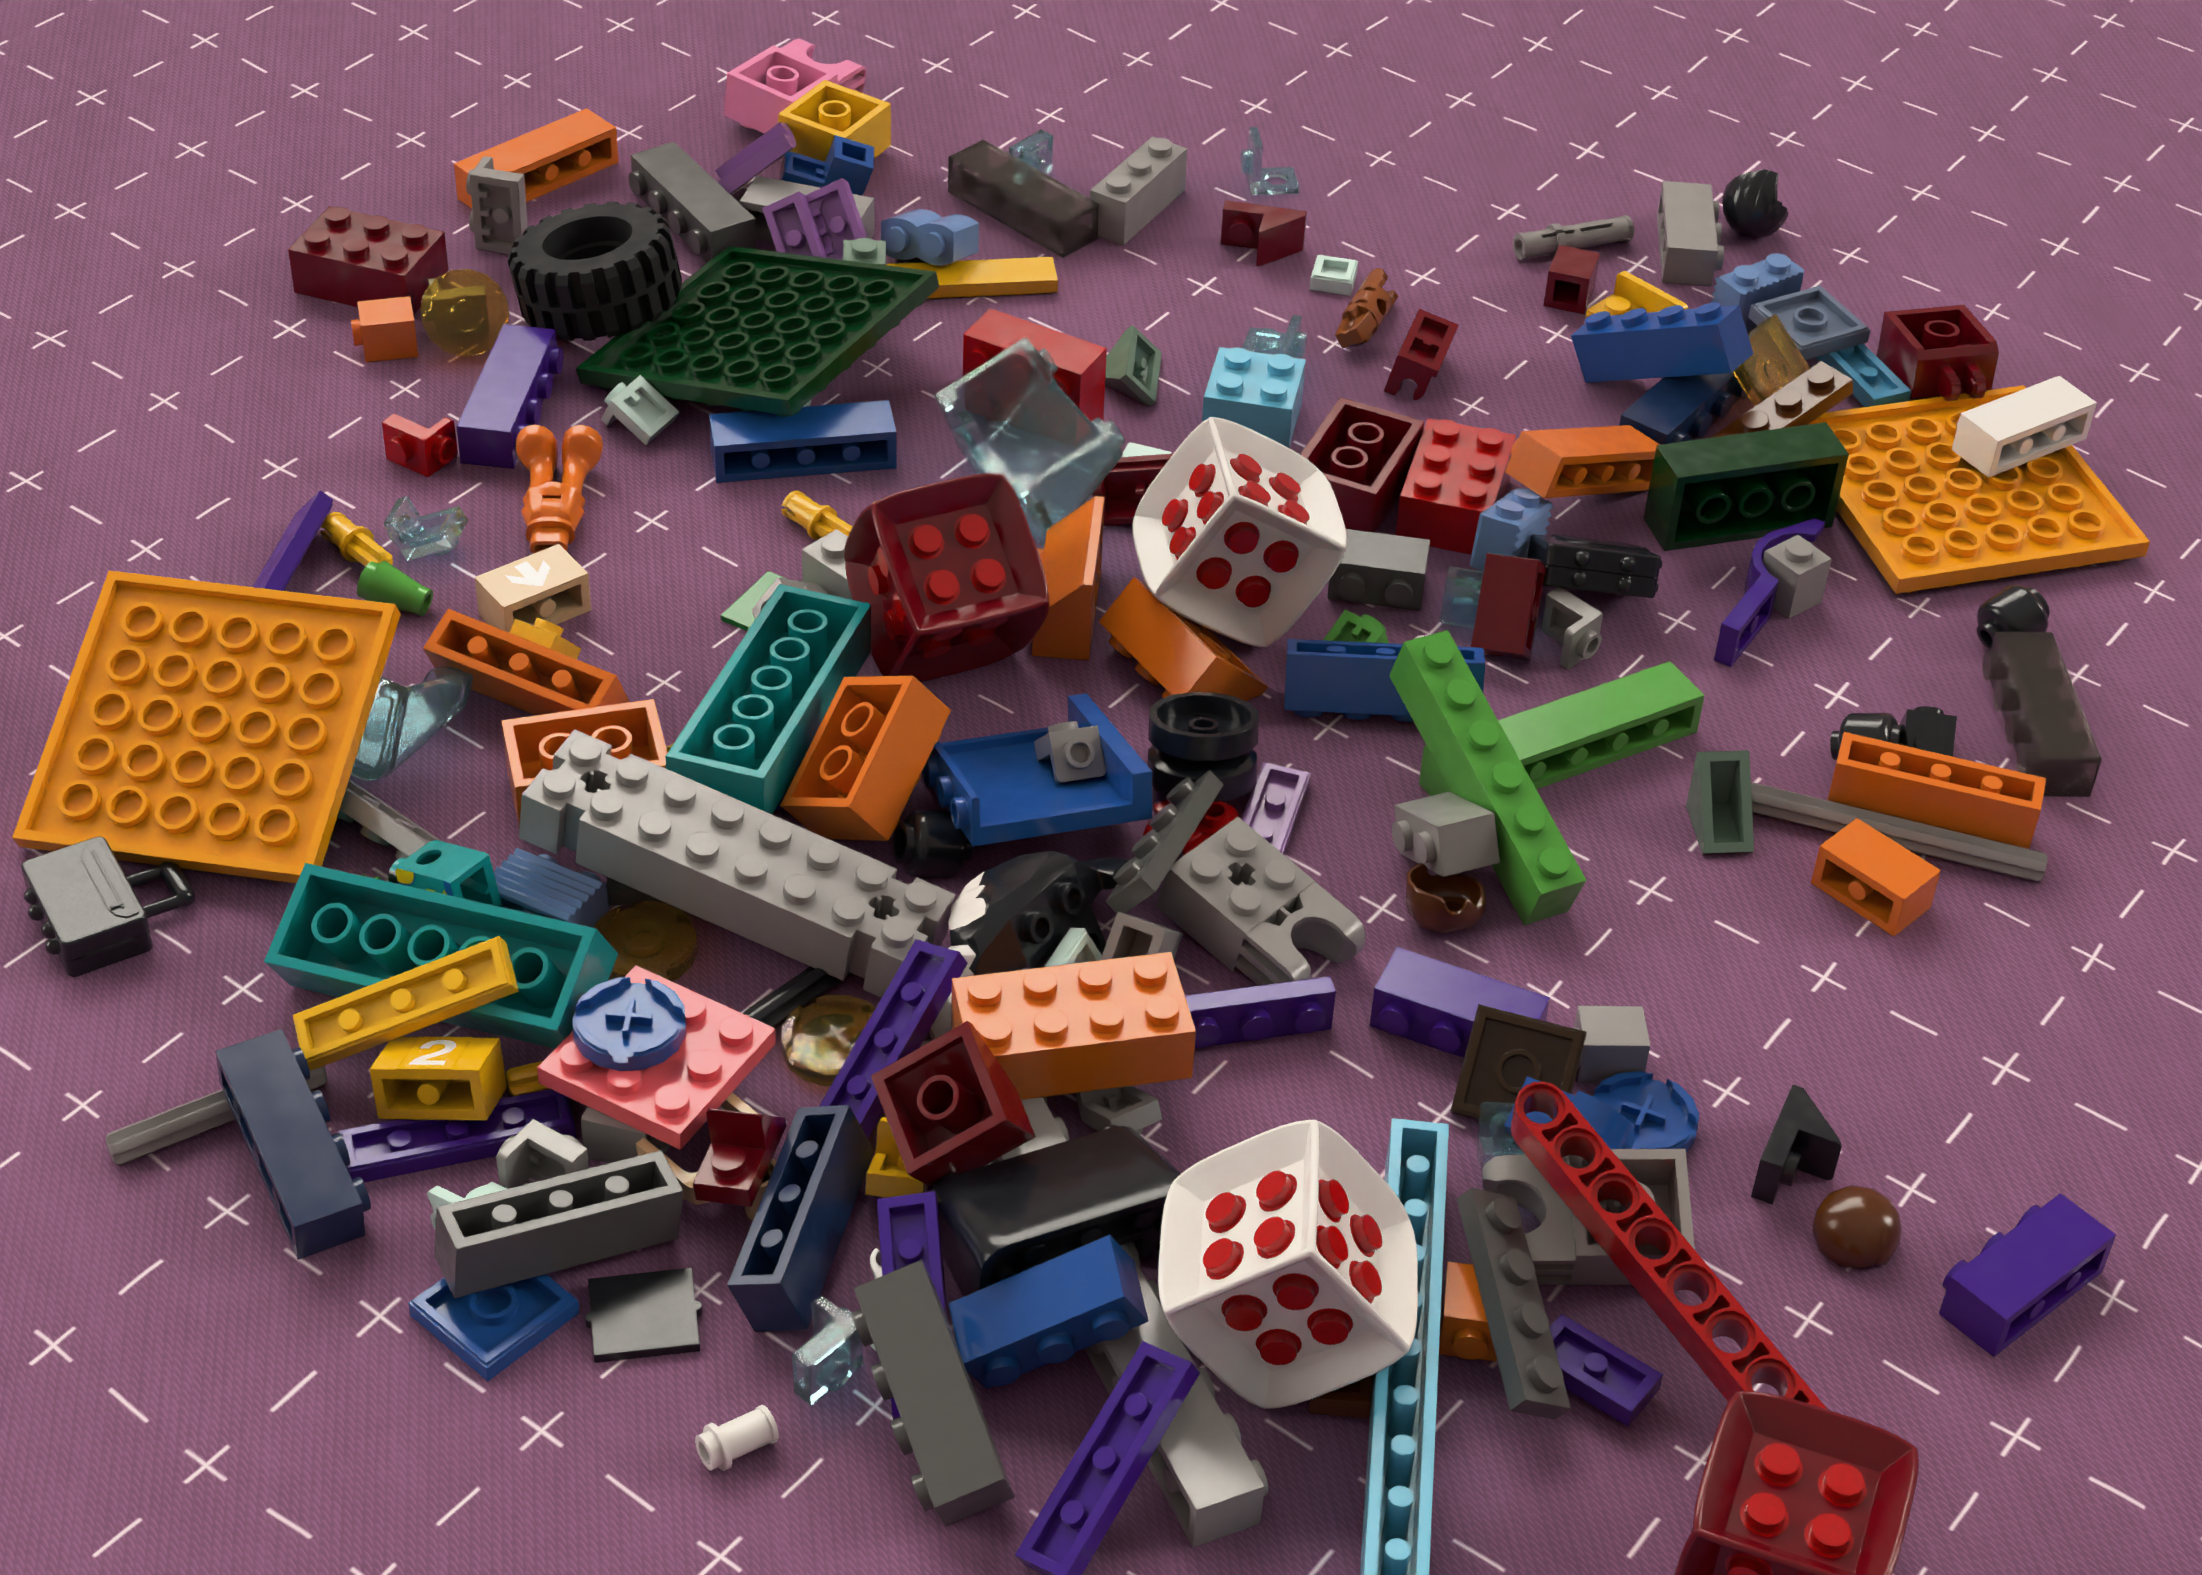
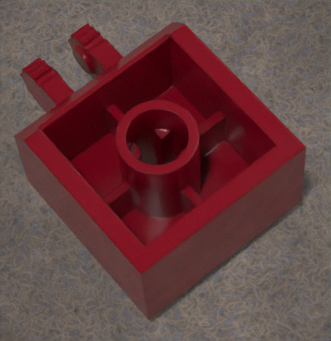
M1965 305L1884 312L1877 357L1911 390L1910 399L1920 400L1942 396L1946 401L1958 400L1960 394L1964 393L1970 395L1972 399L1983 398L1985 392H1987L1986 390H1992L1999 356L1997 341Z

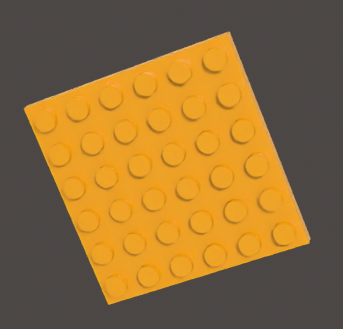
M2024 385L1986 390L1987 392H1985L1983 398L1972 399L1970 395L1964 393L1960 394L1958 400L1946 401L1944 397H1934L1825 412L1809 423L1826 422L1849 453L1836 510L1895 594L2146 556L2150 541L2073 445L1989 478L1952 450L1957 430L1956 425L1961 413L2026 388Z
M109 570L12 836L13 840L19 847L55 851L101 836L106 839L117 860L152 865L172 862L183 869L297 883L305 863L322 867L401 616L396 604Z

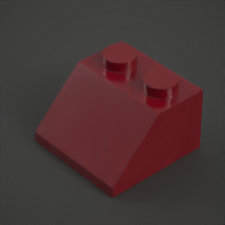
M969 1021L962 1023L871 1075L907 1174L930 1187H933L934 1183L944 1175L962 1173L985 1166L1036 1137L1016 1087L974 1025Z

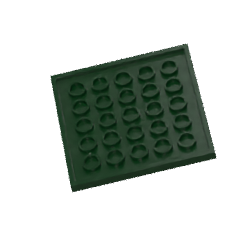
M728 246L682 283L679 295L668 311H662L661 316L653 322L647 321L643 323L642 328L632 332L630 330L620 332L619 336H615L576 367L580 384L600 386V388L605 390L614 389L621 382L628 386L641 375L662 396L669 397L671 400L684 399L703 402L708 406L723 405L736 407L742 411L755 410L775 413L780 417L793 416L800 412L802 407L815 395L825 390L827 385L839 374L849 369L852 363L862 354L874 347L877 341L886 333L898 326L901 320L916 307L921 306L924 300L939 288L937 274L935 271Z

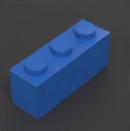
M1110 1235L949 1303L956 1343L966 1370L986 1389L993 1386L1011 1384L1022 1374L1048 1363L1054 1364L1066 1361L1077 1351L1101 1341L1121 1338L1130 1329L1149 1322L1135 1262Z

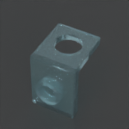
M1249 127L1248 149L1241 150L1240 164L1242 174H1246L1251 195L1298 194L1299 185L1293 167L1262 168L1263 145L1258 127ZM1280 177L1287 182L1275 185L1267 182L1266 179Z

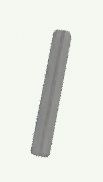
M323 1066L312 1071L309 1069L310 1079L306 1080L310 1091L324 1086L327 1082L325 1067ZM221 1089L112 1131L105 1137L106 1145L112 1160L117 1165H122L232 1122L235 1118Z

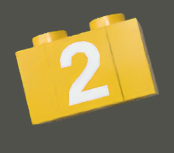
M399 1037L387 1043L369 1069L378 1119L487 1120L507 1089L500 1038Z

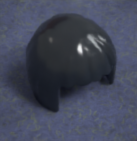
M1766 169L1747 172L1735 177L1727 184L1722 196V207L1725 219L1733 230L1744 236L1766 237L1782 227L1789 212H1787V207L1782 206V202L1777 200L1779 177L1777 172Z

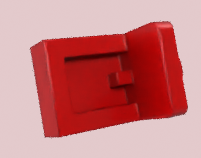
M395 413L382 421L386 459L429 478L458 454L455 423L452 419L444 417L430 428H426Z

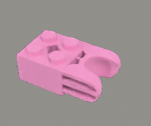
M799 38L781 48L773 45L727 73L724 116L739 122L743 127L766 133L778 124V114L823 80L863 93L866 68L850 60L836 64H822L813 61V51L816 45Z

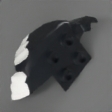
M1046 851L1019 855L982 872L964 887L958 899L951 906V915L948 921L951 946L948 949L959 951L968 962L960 977L1017 971L1029 965L1030 969L1045 967L1070 928H1085L1102 955L1106 941L1093 912L1092 904L1101 890L1114 889L1118 883L1113 877L1128 860L1115 857L1077 860L1071 855Z

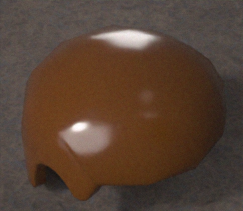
M1420 863L1406 873V905L1408 913L1421 928L1438 933L1464 930L1475 925L1485 913V888L1475 878L1461 874L1445 877L1430 875L1426 865Z
M1855 1185L1844 1187L1831 1192L1817 1208L1813 1221L1814 1237L1820 1252L1838 1266L1862 1269L1871 1267L1874 1264L1886 1265L1897 1246L1900 1245L1902 1229L1899 1213L1892 1201L1874 1188Z

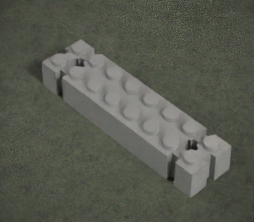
M576 729L572 731L554 754L553 770L549 771L543 768L522 793L520 839L554 854H557L563 846L576 852L575 863L815 969H823L827 974L840 980H844L849 972L864 978L863 990L881 998L916 939L940 946L947 936L951 906L955 897L954 893L917 877L909 885L895 879L897 868L631 753L622 760L611 756L612 745Z

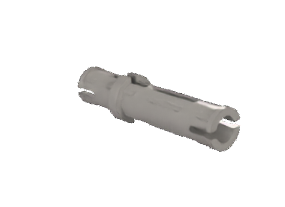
M1628 215L1569 226H1561L1559 223L1550 224L1543 230L1516 233L1515 237H1513V251L1515 256L1522 260L1547 254L1554 257L1559 245L1582 249L1610 243L1628 242L1634 236V225Z

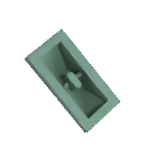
M1134 325L1125 330L1106 356L1105 384L1150 407L1156 402L1162 352Z

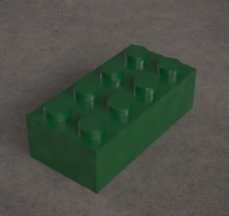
M1826 422L1657 445L1643 519L1663 551L1761 538L1769 532L1814 518L1825 522L1824 528H1830L1833 526L1849 453Z

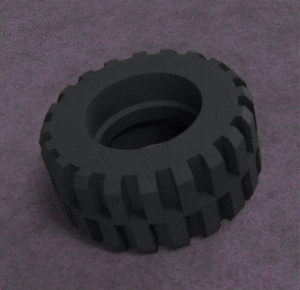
M618 201L606 202V204L602 205L591 203L584 204V207L577 209L568 208L562 210L560 214L553 217L549 215L541 219L540 223L536 226L531 225L525 229L523 235L518 236L514 241L508 256V264L522 317L531 327L555 329L556 336L563 341H573L574 339L592 341L596 340V337L603 336L611 338L619 336V333L630 330L632 332L642 328L643 323L655 321L661 316L662 311H668L673 306L682 287V277L669 224L653 209L647 206L642 208L637 203L628 202L626 205L620 204Z

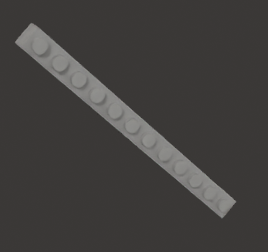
M952 992L920 1047L952 1030ZM1046 1097L1021 1100L1036 1137L987 1165L1069 1140L1068 1131L1063 1120L1060 1117L1054 1118L1047 1107ZM1133 1242L1120 1246L1135 1262L1149 1322L1130 1329L1121 1338L1101 1341L1084 1348L1109 1395L1112 1393L1142 1341L1194 1364L1189 1355V1348L1179 1339L1165 1317L1160 1302L1158 1285L1154 1280L1147 1281L1140 1269L1138 1253ZM1203 1367L1197 1369L1200 1372L1197 1380L1147 1463L1192 1547L1259 1525L1261 1523L1263 1497L1268 1495V1482L1262 1466L1256 1459L1249 1460L1241 1446V1435L1238 1425L1230 1413L1223 1414L1215 1400L1212 1380Z

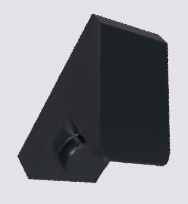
M1792 1085L1762 1154L1751 1197L1772 1205L1781 1184L1791 1187L1798 1170L1825 1180H1832L1842 1145L1839 1137L1802 1087Z

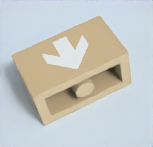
M560 544L475 577L479 616L487 624L506 632H510L515 619L534 625L536 618H541L557 625L591 611L588 572Z

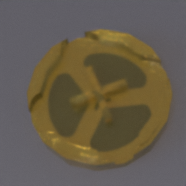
M825 995L814 998L813 1005L802 1009L801 1004L792 1010L782 1025L781 1038L782 1056L789 1069L805 1081L821 1086H831L876 1007L866 1000L850 995Z

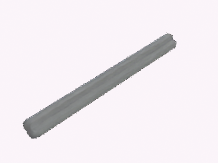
M1751 783L1752 813L1833 833L1839 832L1858 818L1911 852L2034 882H2040L2045 874L2048 859L2044 852L1763 784Z

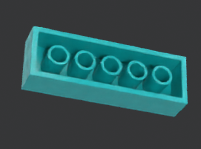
M778 584L666 754V769L773 814L788 790L843 678L856 677L871 652V604Z
M305 863L264 962L290 986L341 997L500 936L507 943L519 992L440 1022L556 1049L573 1031V1017L578 1000L595 985L609 980L618 953L596 928Z

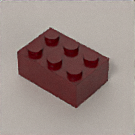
M329 206L288 249L294 293L358 307L357 302L410 296L414 315L423 305L422 295H430L428 279L437 278L438 285L440 286L449 276L444 231L426 228L421 224H408L390 220L381 215L372 216L350 211L345 207Z
M1342 397L1335 403L1300 455L1314 464L1328 479L1336 496L1346 529L1376 532L1402 492L1423 432L1424 421Z

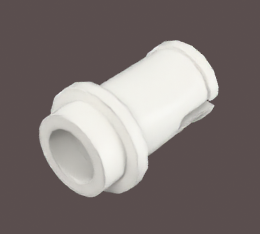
M760 1405L755 1410L720 1426L714 1423L705 1425L703 1433L695 1437V1444L700 1459L708 1470L718 1467L725 1471L732 1467V1460L764 1445L777 1442L779 1431L769 1409L764 1405Z

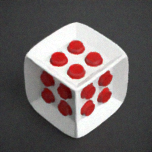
M1209 417L1199 424L1177 448L1143 495L1132 524L1134 545L1144 581L1150 592L1162 604L1175 613L1223 636L1257 647H1268L1293 626L1333 576L1344 556L1347 546L1346 528L1334 491L1326 476L1314 464L1299 453L1254 430L1216 417Z
M1304 1120L1285 1124L1244 1140L1199 1161L1186 1169L1173 1181L1167 1193L1161 1224L1158 1263V1288L1161 1306L1167 1321L1179 1339L1237 1395L1263 1409L1295 1405L1380 1372L1397 1362L1409 1351L1415 1336L1418 1311V1260L1414 1230L1408 1214L1395 1192L1339 1133L1317 1120Z

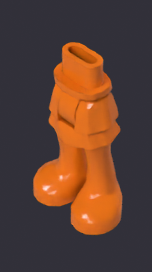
M530 425L520 430L517 435V456L520 462L530 471V485L523 497L524 508L521 510L526 525V539L530 542V550L533 554L560 544L567 551L568 545L575 539V530L584 515L585 498L582 496L583 484L586 475L599 462L603 450L602 437L590 426H572L564 434L562 440V483L553 482L558 464V445L552 431L544 426Z

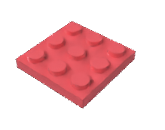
M635 966L625 976L630 977L631 983L645 984V978L659 981L674 990L685 1005L686 1036L679 1050L665 1062L647 1069L617 1071L600 1067L585 1058L574 1043L572 1031L537 1067L538 1083L681 1150L707 1121V1109H718L776 1044L775 1028L639 966Z

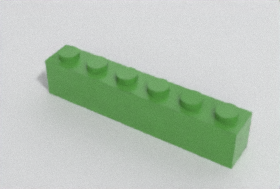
M1446 630L1404 642L1389 677L1452 793L1494 813L1500 863L1491 866L1523 925L1568 912L1584 886L1586 878L1451 634Z
M1669 661L1498 721L1535 788L1539 789L1696 733L1705 695ZM1425 745L1419 784L1430 796L1449 791L1452 792L1427 745Z

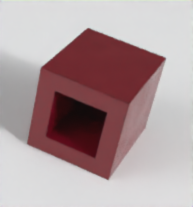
M1559 245L1548 271L1543 306L1585 314L1595 289L1600 253Z

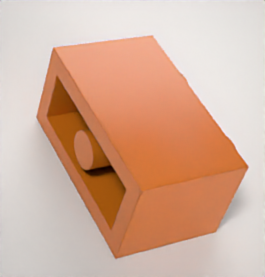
M1856 818L1820 845L1811 884L1890 935L1896 936L1931 908L1941 870Z

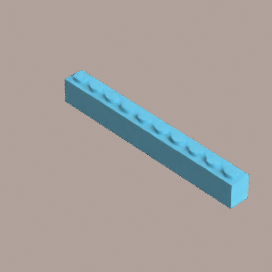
M1392 1118L1384 1180L1403 1204L1414 1230L1418 1260V1311L1415 1336L1409 1351L1394 1364L1372 1375L1360 1575H1429L1449 1124L1397 1118Z

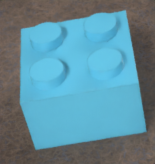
M1219 347L1204 394L1202 422L1209 417L1226 419L1254 430L1290 448L1302 405L1306 360L1292 358L1286 354L1271 355L1251 352L1238 347Z

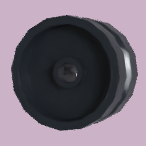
M1211 692L1174 694L1158 700L1149 708L1148 740L1152 746L1148 749L1147 766L1152 770L1153 789L1167 796L1185 778L1189 777L1194 782L1210 770L1224 784L1213 802L1232 800L1249 793L1256 785L1257 753L1253 748L1258 744L1259 712L1250 703L1237 697Z

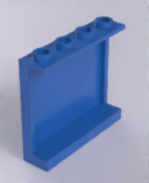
M1084 693L1068 696V722L1077 721L1079 728L1098 725L1106 773L1102 777L1056 783L1051 759L1037 761L1034 741L1049 733L1048 727L943 743L938 741L934 745L922 773L926 786L932 787L936 792L941 808L946 807L951 812L954 827L963 831L972 846L1152 819V770L1089 695Z

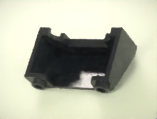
M1110 1125L1095 1133L962 1173L944 1175L934 1183L931 1191H935L938 1199L943 1258L964 1297L1108 1235L1119 1245L1134 1242L1141 1256L1152 1253V1247H1155L1159 1253L1162 1216L1167 1193L1173 1181L1182 1173L1132 1127Z

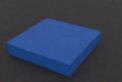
M547 1274L457 1298L453 1297L445 1278H442L408 1302L410 1316L487 1381L491 1380L580 1313L579 1301Z

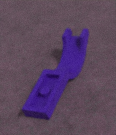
M1815 518L1769 532L1756 542L1751 554L1744 587L1745 595L1721 623L1714 661L1732 667L1771 618L1779 580L1771 575L1763 564L1765 550L1796 535L1809 542H1814L1824 530L1825 522Z

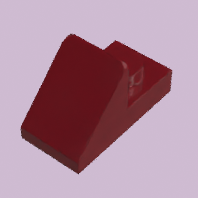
M1225 200L1222 213L1220 244L1257 249L1256 266H1262L1301 252L1304 248L1307 211Z
M708 1108L706 1116L711 1144L693 1182L695 1198L701 1201L752 1207L785 1131L786 1120L783 1117Z

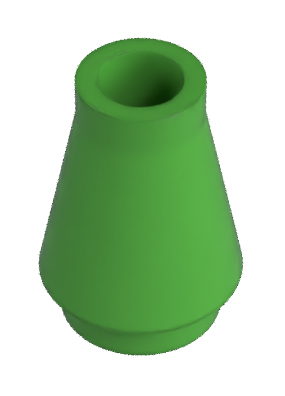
M374 561L369 562L362 571L357 585L358 597L366 601L396 604L399 611L411 612L420 616L426 614L433 599L432 589L421 585L386 561H382L380 564Z

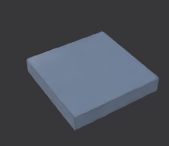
M1821 286L1752 304L1748 316L1749 319L1797 362L1867 343L1871 331Z

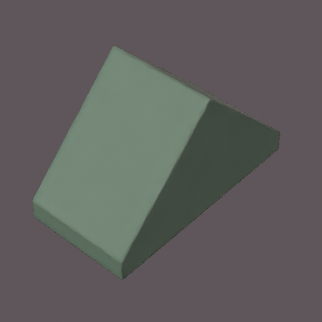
M1749 750L1697 752L1686 807L1702 854L1754 852Z

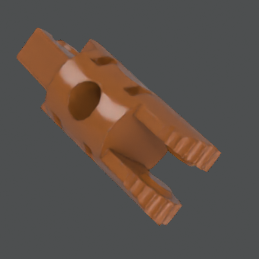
M1375 268L1368 274L1343 312L1342 320L1335 333L1342 348L1349 347L1351 344L1368 342L1398 298L1395 290H1388L1386 292L1382 288L1388 278L1384 269Z

